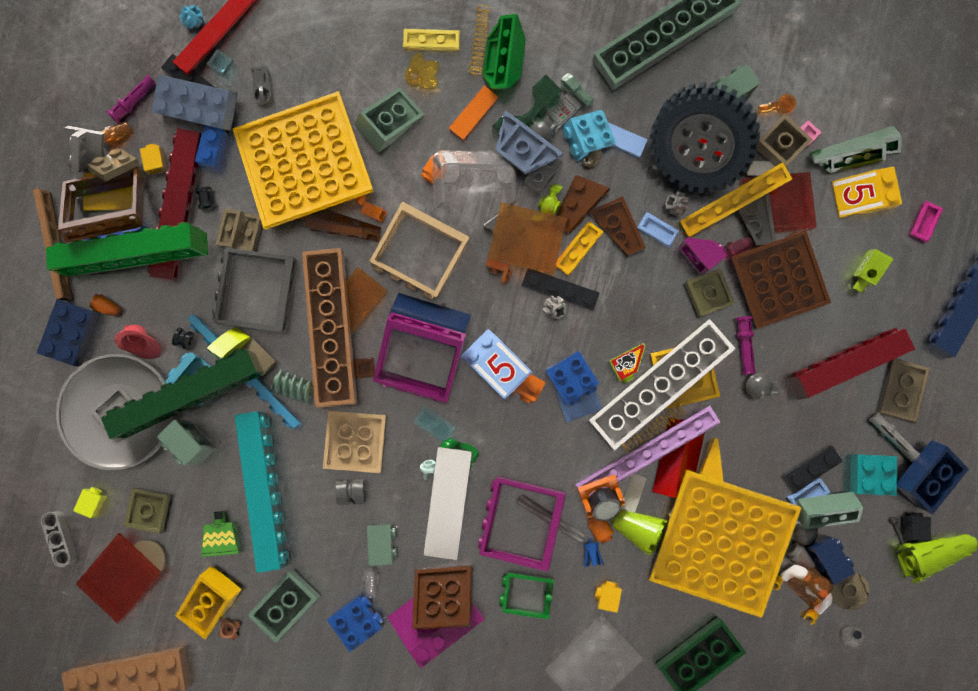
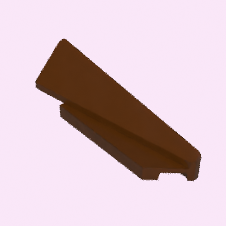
M327 209L293 220L305 222V228L308 231L374 242L380 241L382 230L379 226Z

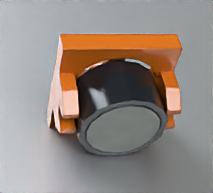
M615 474L578 487L587 518L594 516L599 521L611 520L619 514L621 506L626 505Z

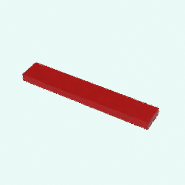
M228 0L175 58L173 64L186 75H189L256 0Z

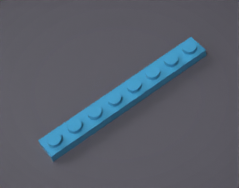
M192 314L188 318L192 323L190 327L197 334L200 332L204 336L203 341L208 346L219 338L197 315ZM233 352L226 359L232 357ZM258 377L245 383L248 387L251 388L253 386L257 390L255 394L263 402L266 400L270 404L269 408L274 414H280L284 418L282 422L289 429L292 427L298 429L303 424L270 392Z

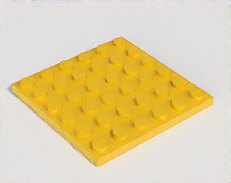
M339 91L233 128L265 230L374 192Z
M686 470L649 581L762 618L801 507Z

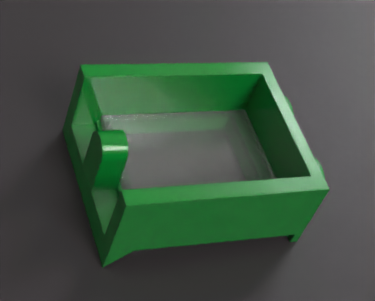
M508 571L507 576L503 575L502 587H505V594L500 596L499 607H503L502 613L549 619L554 577Z

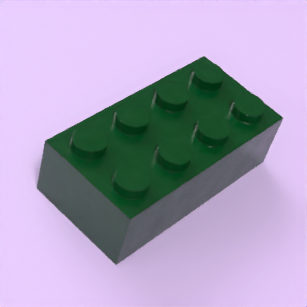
M717 617L656 663V665L675 691H698L747 652L723 620Z

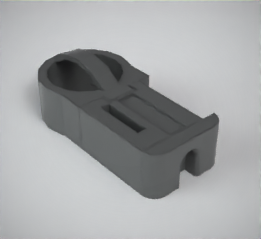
M267 66L252 67L253 98L258 105L267 106L273 100L269 70ZM263 90L269 92V97L266 101H264ZM258 92L260 95V101L257 100Z

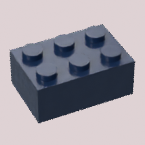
M56 299L36 353L72 366H81L100 313Z
M931 440L899 479L897 488L918 508L933 515L968 472L969 468L948 446Z

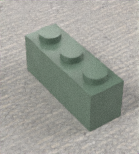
M854 492L798 499L797 506L801 507L798 519L805 530L860 522L864 508Z

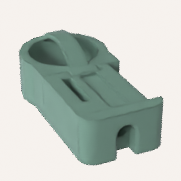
M567 73L560 80L563 89L576 98L584 109H587L593 103L594 98L581 87V84L571 74Z

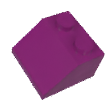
M686 238L678 246L701 276L727 256L725 248L713 240Z

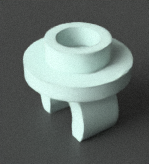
M426 460L420 465V471L423 472L424 480H427L428 473H435L436 462L434 460Z

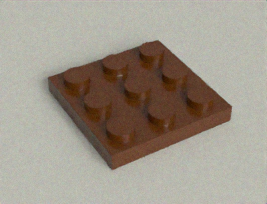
M471 566L415 570L412 629L471 627L473 568Z

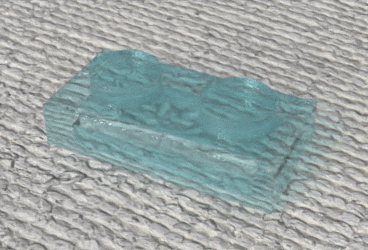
M425 406L414 420V423L442 442L450 438L456 429L455 426Z

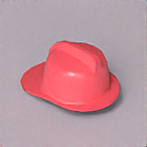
M125 325L123 331L119 332L114 339L115 344L120 349L144 359L156 358L161 352L160 344L148 336L146 329L140 325Z

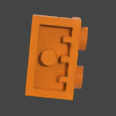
M530 374L511 394L513 395L516 392L521 395V400L529 404L531 401L535 403L546 382Z

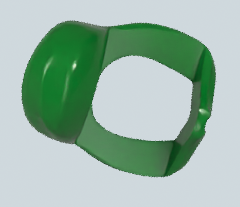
M453 438L446 439L440 445V448L465 449L472 452L473 458L470 461L469 471L472 463L476 461L479 455L478 450L474 446L459 442Z

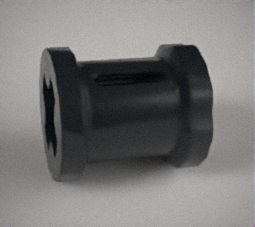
M210 186L195 189V193L198 194V209L200 210L215 207V202L212 201L211 197L212 188Z

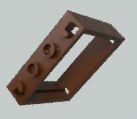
M138 166L106 182L96 175L62 182L58 231L66 243L143 227L144 178ZM133 186L132 209L74 221L75 198Z

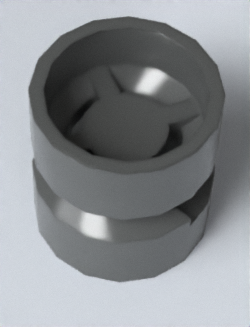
M353 479L352 482L336 480L335 496L337 505H349L350 502L353 504H365V480Z

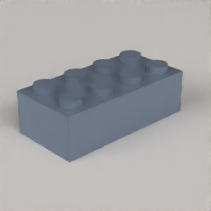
M158 74L152 112L211 127L231 130L238 93Z

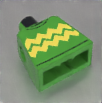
M225 511L213 512L214 523L204 525L201 557L239 554L243 552L236 522H226Z

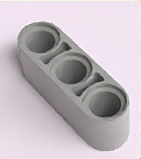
M59 511L44 514L41 518V525L53 563L57 567L74 564L77 560V553L64 514ZM52 516L56 518L55 525L51 523ZM58 534L62 537L60 544L56 540ZM63 553H66L68 556L67 562H64L62 559Z

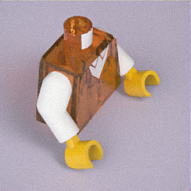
M794 565L783 571L781 576L777 575L774 590H779L782 582L785 581L811 607H814V609H809L804 616V619L806 617L813 619L810 625H813L818 619L819 614H822L831 605L832 594L830 592L833 590V586L816 569Z

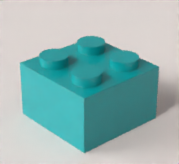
M851 454L850 492H854V494L897 496V456Z

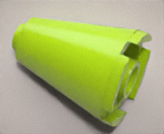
M622 509L615 518L611 519L613 528L649 556H652V553L655 552L664 533L662 530L668 523L664 519Z

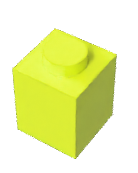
M95 487L83 489L73 511L89 518H97L107 496L102 494V490Z

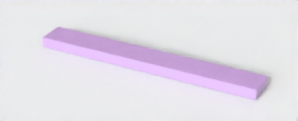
M708 406L577 483L576 486L578 488L614 474L619 483L721 422L711 406Z

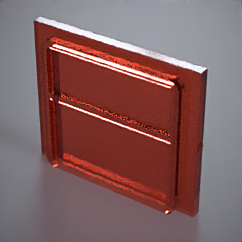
M810 172L791 173L792 180L769 192L775 232L817 228ZM756 177L742 178V185Z
M118 533L77 581L76 585L118 624L162 572L121 533Z

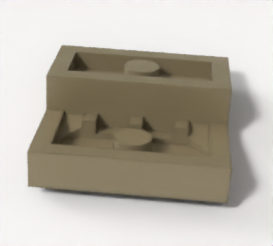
M224 208L215 245L256 252L262 229L260 215Z

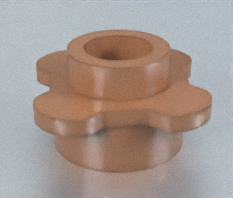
M227 618L223 619L218 633L219 636L235 640L238 637L239 621L233 622Z

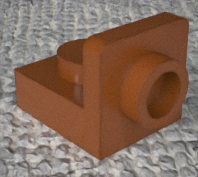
M488 258L486 262V268L489 269L488 272L496 275L503 273L501 285H504L505 281L509 282L512 271L509 270L510 265Z

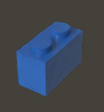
M204 125L195 162L200 167L219 171L228 138L227 133L223 129Z

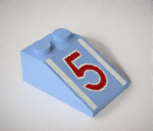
M489 329L461 355L467 364L503 399H506L532 373Z

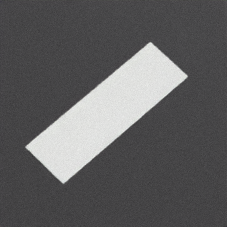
M438 447L424 556L457 560L472 452Z

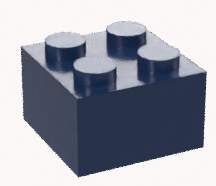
M822 535L811 545L804 546L815 563V567L823 581L836 585L855 574L853 570L854 564L843 553L844 547L839 539Z

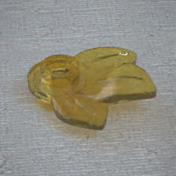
M421 52L413 55L410 59V67L406 69L404 74L406 81L412 85L419 84L424 88L436 86L438 80L434 75L439 68V62L434 60L424 61ZM416 73L417 77L411 78V74Z

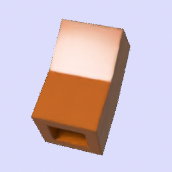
M366 201L360 211L362 215L381 223L387 213L384 209Z

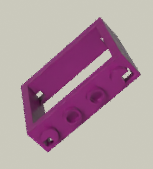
M391 312L386 322L373 382L380 383L382 386L394 387L402 392H411L418 397H428L436 402L447 403L466 334ZM393 329L456 347L446 388L384 370Z
M498 476L496 481L493 480L490 488L493 495L492 500L488 499L486 510L489 513L488 517L484 518L482 530L485 531L483 538L480 537L478 541L479 555L548 572L566 492ZM503 485L557 497L542 561L489 548Z

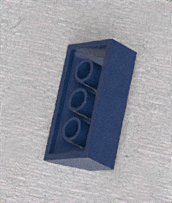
M398 293L390 311V314L391 312L464 334H466L471 314ZM393 329V331L409 335L451 349H456L455 346H451L445 343H441L421 336Z

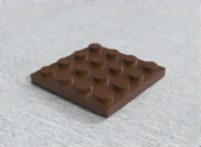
M806 230L731 256L756 329L831 303Z

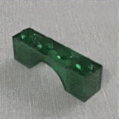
M544 75L532 87V95L535 102L531 110L524 115L514 117L530 128L538 117L541 119L546 115L547 109L551 105L555 106L561 100L562 90L547 75ZM503 116L492 125V132L498 138Z

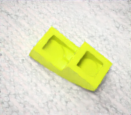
M234 327L217 338L207 349L218 359L227 358L234 350H240L251 337L239 328Z

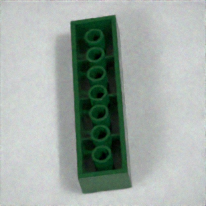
M237 350L228 359L223 357L216 360L213 366H203L197 369V373L191 376L186 374L179 377V381L174 384L169 382L160 386L161 390L157 392L149 391L143 394V398L137 401L132 399L125 402L124 407L120 409L113 408L106 411V415L100 418L109 439L124 440L264 375L256 354L249 350Z

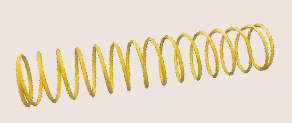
M477 7L478 11L480 12L489 11V13H491L490 10H481Z
M631 442L629 443V445L631 444L635 449H637V445L635 447ZM623 443V447L629 453L628 449L630 450V448Z

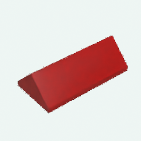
M668 417L671 426L667 424L665 432L685 420L674 418V423ZM705 432L659 459L652 492L677 498L686 470L695 473L697 471Z

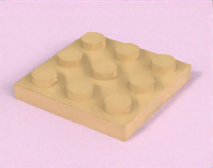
M328 411L323 469L381 473L386 415Z

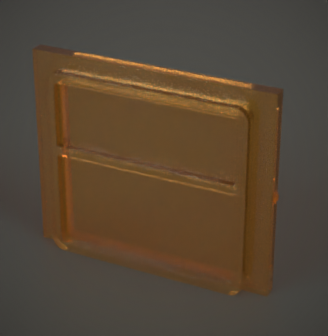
M500 202L487 259L554 274L567 218Z

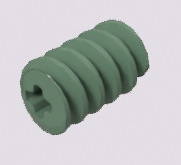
M280 370L273 379L270 392L275 390L277 395L282 392L283 397L288 395L290 399L296 397L298 402L304 399V404L307 405L312 397L314 386H311V380L304 384L303 377L298 382L297 375L290 379L289 372L282 376V370Z

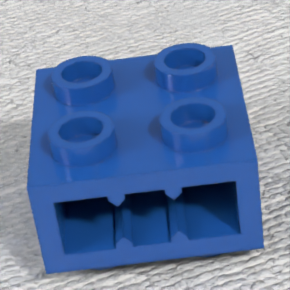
M579 351L545 371V374L565 405L568 403L571 406L581 400L579 396L584 393L590 395L598 390L596 386L600 384Z
M362 594L327 619L349 652L380 631L384 626L382 624L384 620L381 615L372 610L371 601L367 596L363 597Z

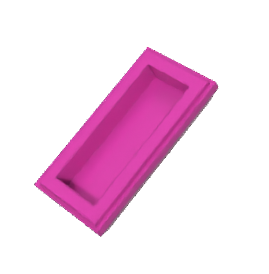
M925 201L911 235L928 243L943 208Z

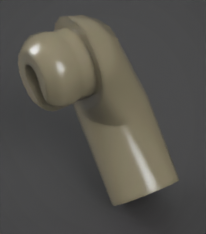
M601 149L593 151L587 157L585 156L583 164L588 168L594 167L602 158Z

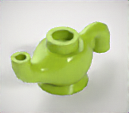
M552 184L550 186L548 195L546 197L542 196L539 201L540 215H533L531 222L541 223L551 215L554 218L561 204L556 195L561 192L563 186L559 184Z

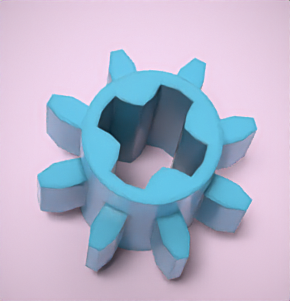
M184 5L179 15L181 23L186 28L192 29L194 26L199 28L204 18L202 11L195 5H190L189 8Z

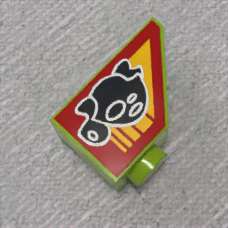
M644 343L608 361L618 382L623 380L625 384L634 379L633 375L638 372L645 350Z

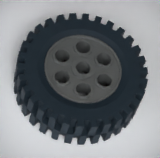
M700 82L698 88H696L694 83L690 84L687 90L685 87L679 89L677 94L673 93L669 100L665 101L652 126L650 149H654L652 152L653 159L658 158L655 163L657 168L663 166L661 173L664 176L669 173L671 175L669 181L674 183L677 179L679 180V187L683 188L684 184L689 185L688 190L692 192L694 187H699V193H704L706 187H709V193L715 192L716 186L719 187L720 191L724 190L727 183L731 187L735 184L736 179L738 181L741 180L744 172L747 173L756 155L760 139V124L756 122L758 116L756 112L751 113L753 108L751 103L745 106L746 98L743 95L739 99L736 98L738 91L732 89L731 93L726 92L728 86L723 84L721 89H716L717 83L711 82L709 88H706V82ZM703 121H710L712 125L707 126ZM689 126L693 131H687L684 127ZM724 133L727 137L721 138L718 134ZM699 139H705L708 143H701ZM685 144L689 149H684L681 145ZM720 151L723 155L718 156L714 152ZM696 157H702L704 161H699Z

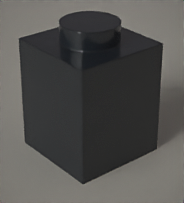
M911 512V516H903V540L931 541V517H923V513Z

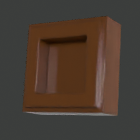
M373 357L354 359L356 379L374 377L375 366Z

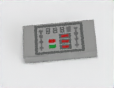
M568 92L542 120L546 116L551 117L559 125L554 130L556 133L582 107V104Z

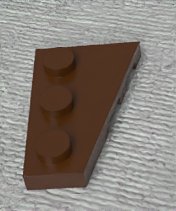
M575 175L551 224L552 227L570 234L585 218L590 209L594 208L599 203L598 201L610 191V188Z
M623 196L588 212L628 256L646 249Z

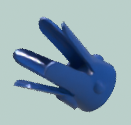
M590 537V543L583 544L585 548L584 568L590 565V558L593 566L601 565V563L604 565L599 552V542L592 543Z

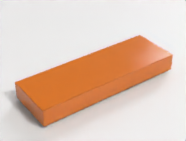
M484 85L452 123L449 130L464 141L497 102L499 96Z

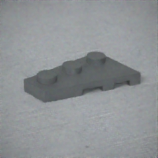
M769 193L738 210L757 247L776 241Z

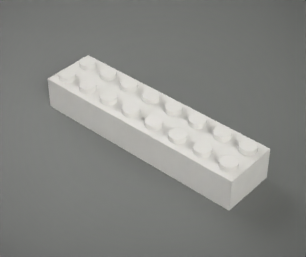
M710 319L707 320L589 420L590 423L612 449L616 450L734 351L735 347Z

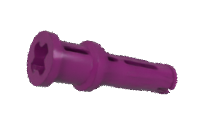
M147 75L123 99H118V103L110 111L107 110L106 113L119 124L120 119L127 113L132 112L134 104L157 83Z
M753 316L735 318L738 321L739 333L737 337L741 343L743 375L756 373L752 337L755 335L752 332L751 323Z

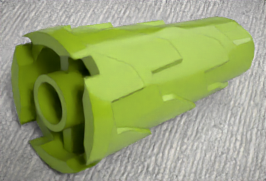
M962 534L931 541L906 543L898 548V550H902V553L897 554L899 564L906 577L912 576L914 578L910 580L911 582L920 583L948 566L973 555L972 553L977 551L978 541L973 536Z

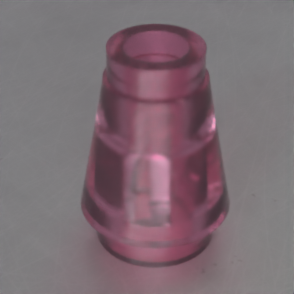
M747 237L727 242V245L724 246L726 257L731 260V256L748 251L754 246L752 239Z

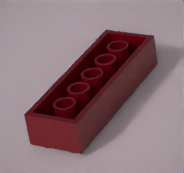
M895 327L880 333L878 336L866 339L860 344L853 345L845 349V352L842 351L827 357L829 361L827 359L818 361L810 365L811 369L807 367L794 372V377L789 378V381L798 400L810 398L915 350V347L906 329L898 330Z

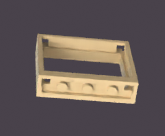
M402 201L369 262L373 265L372 269L382 273L385 271L390 274L389 278L396 282L401 280L406 283L405 286L413 291L418 289L423 292L422 295L430 300L433 298L438 300L466 249L470 237ZM405 215L460 243L435 291L380 262Z

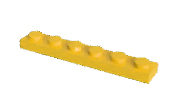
M782 162L685 217L680 222L687 235L691 237L792 180V177Z

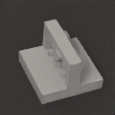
M72 126L64 128V164L71 165V172L80 173L88 168L87 164L91 163L93 159L104 156L105 133Z

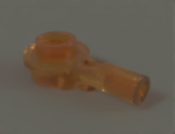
M784 94L777 102L758 105L759 112L777 109L779 112L789 113L795 109L797 105L796 99L791 94Z

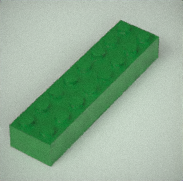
M181 222L178 226L173 227L163 225L160 226V229L155 230L145 228L142 229V232L126 231L124 235L108 234L105 238L92 237L87 241L78 240L68 244L54 243V246L46 247L47 270L67 277L208 255L207 233L200 230L199 227L190 225L188 222Z

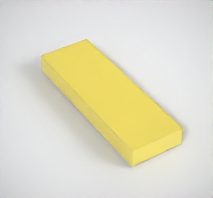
M404 29L403 49L459 51L460 31Z

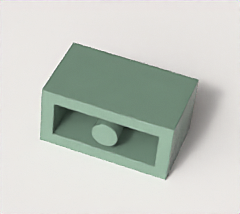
M392 524L367 526L369 566L392 565L394 560L397 559V548H393V540H396V528H392Z

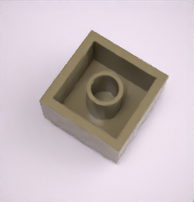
M784 114L761 137L757 150L774 166L783 162L785 167H787L813 139Z

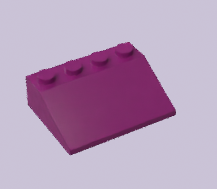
M414 597L387 617L420 668L428 664L485 619V616L472 600L471 627L414 630L412 629Z

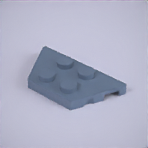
M505 110L502 127H500L499 140L495 149L499 155L524 174H528L563 156V152Z

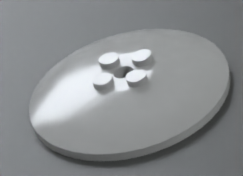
M124 354L102 355L83 363L68 377L57 400L56 422L65 446L80 461L104 470L127 469L149 459L161 447L157 436L172 422L173 417L124 440H110L100 417L105 416V412L110 409L124 407V403L132 399L137 401L143 398L142 395L149 391L157 392L161 390L160 386L166 384L163 377L145 361Z

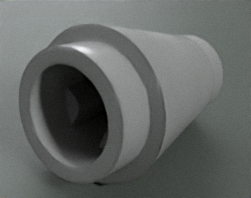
M795 542L787 548L786 554L788 559L797 565L806 568L808 571L815 566L803 545Z

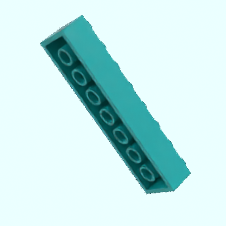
M259 411L237 414L234 416L256 573L282 569L287 566L290 558L284 544L287 542L286 532L282 530L284 515L279 509L281 495L280 492H277L276 488L279 481L273 465H276L275 455L271 453L273 439L272 435H269L268 432L270 418L266 416L265 412Z

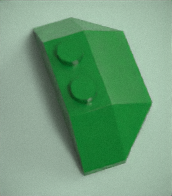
M517 14L500 16L499 22L493 27L487 37L482 75L493 90L510 88L522 75L526 39Z

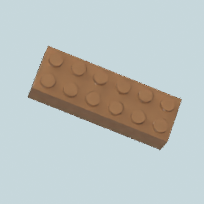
M185 646L73 668L61 674L64 691H182L191 686Z

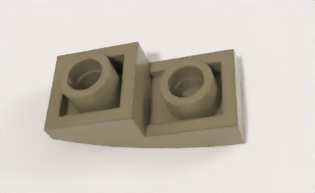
M252 337L241 348L256 354L264 375L276 364V361Z

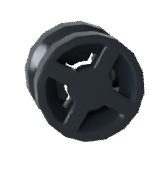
M178 327L172 337V345H179L183 349L188 350L193 343L194 333L191 331L185 332L184 329Z

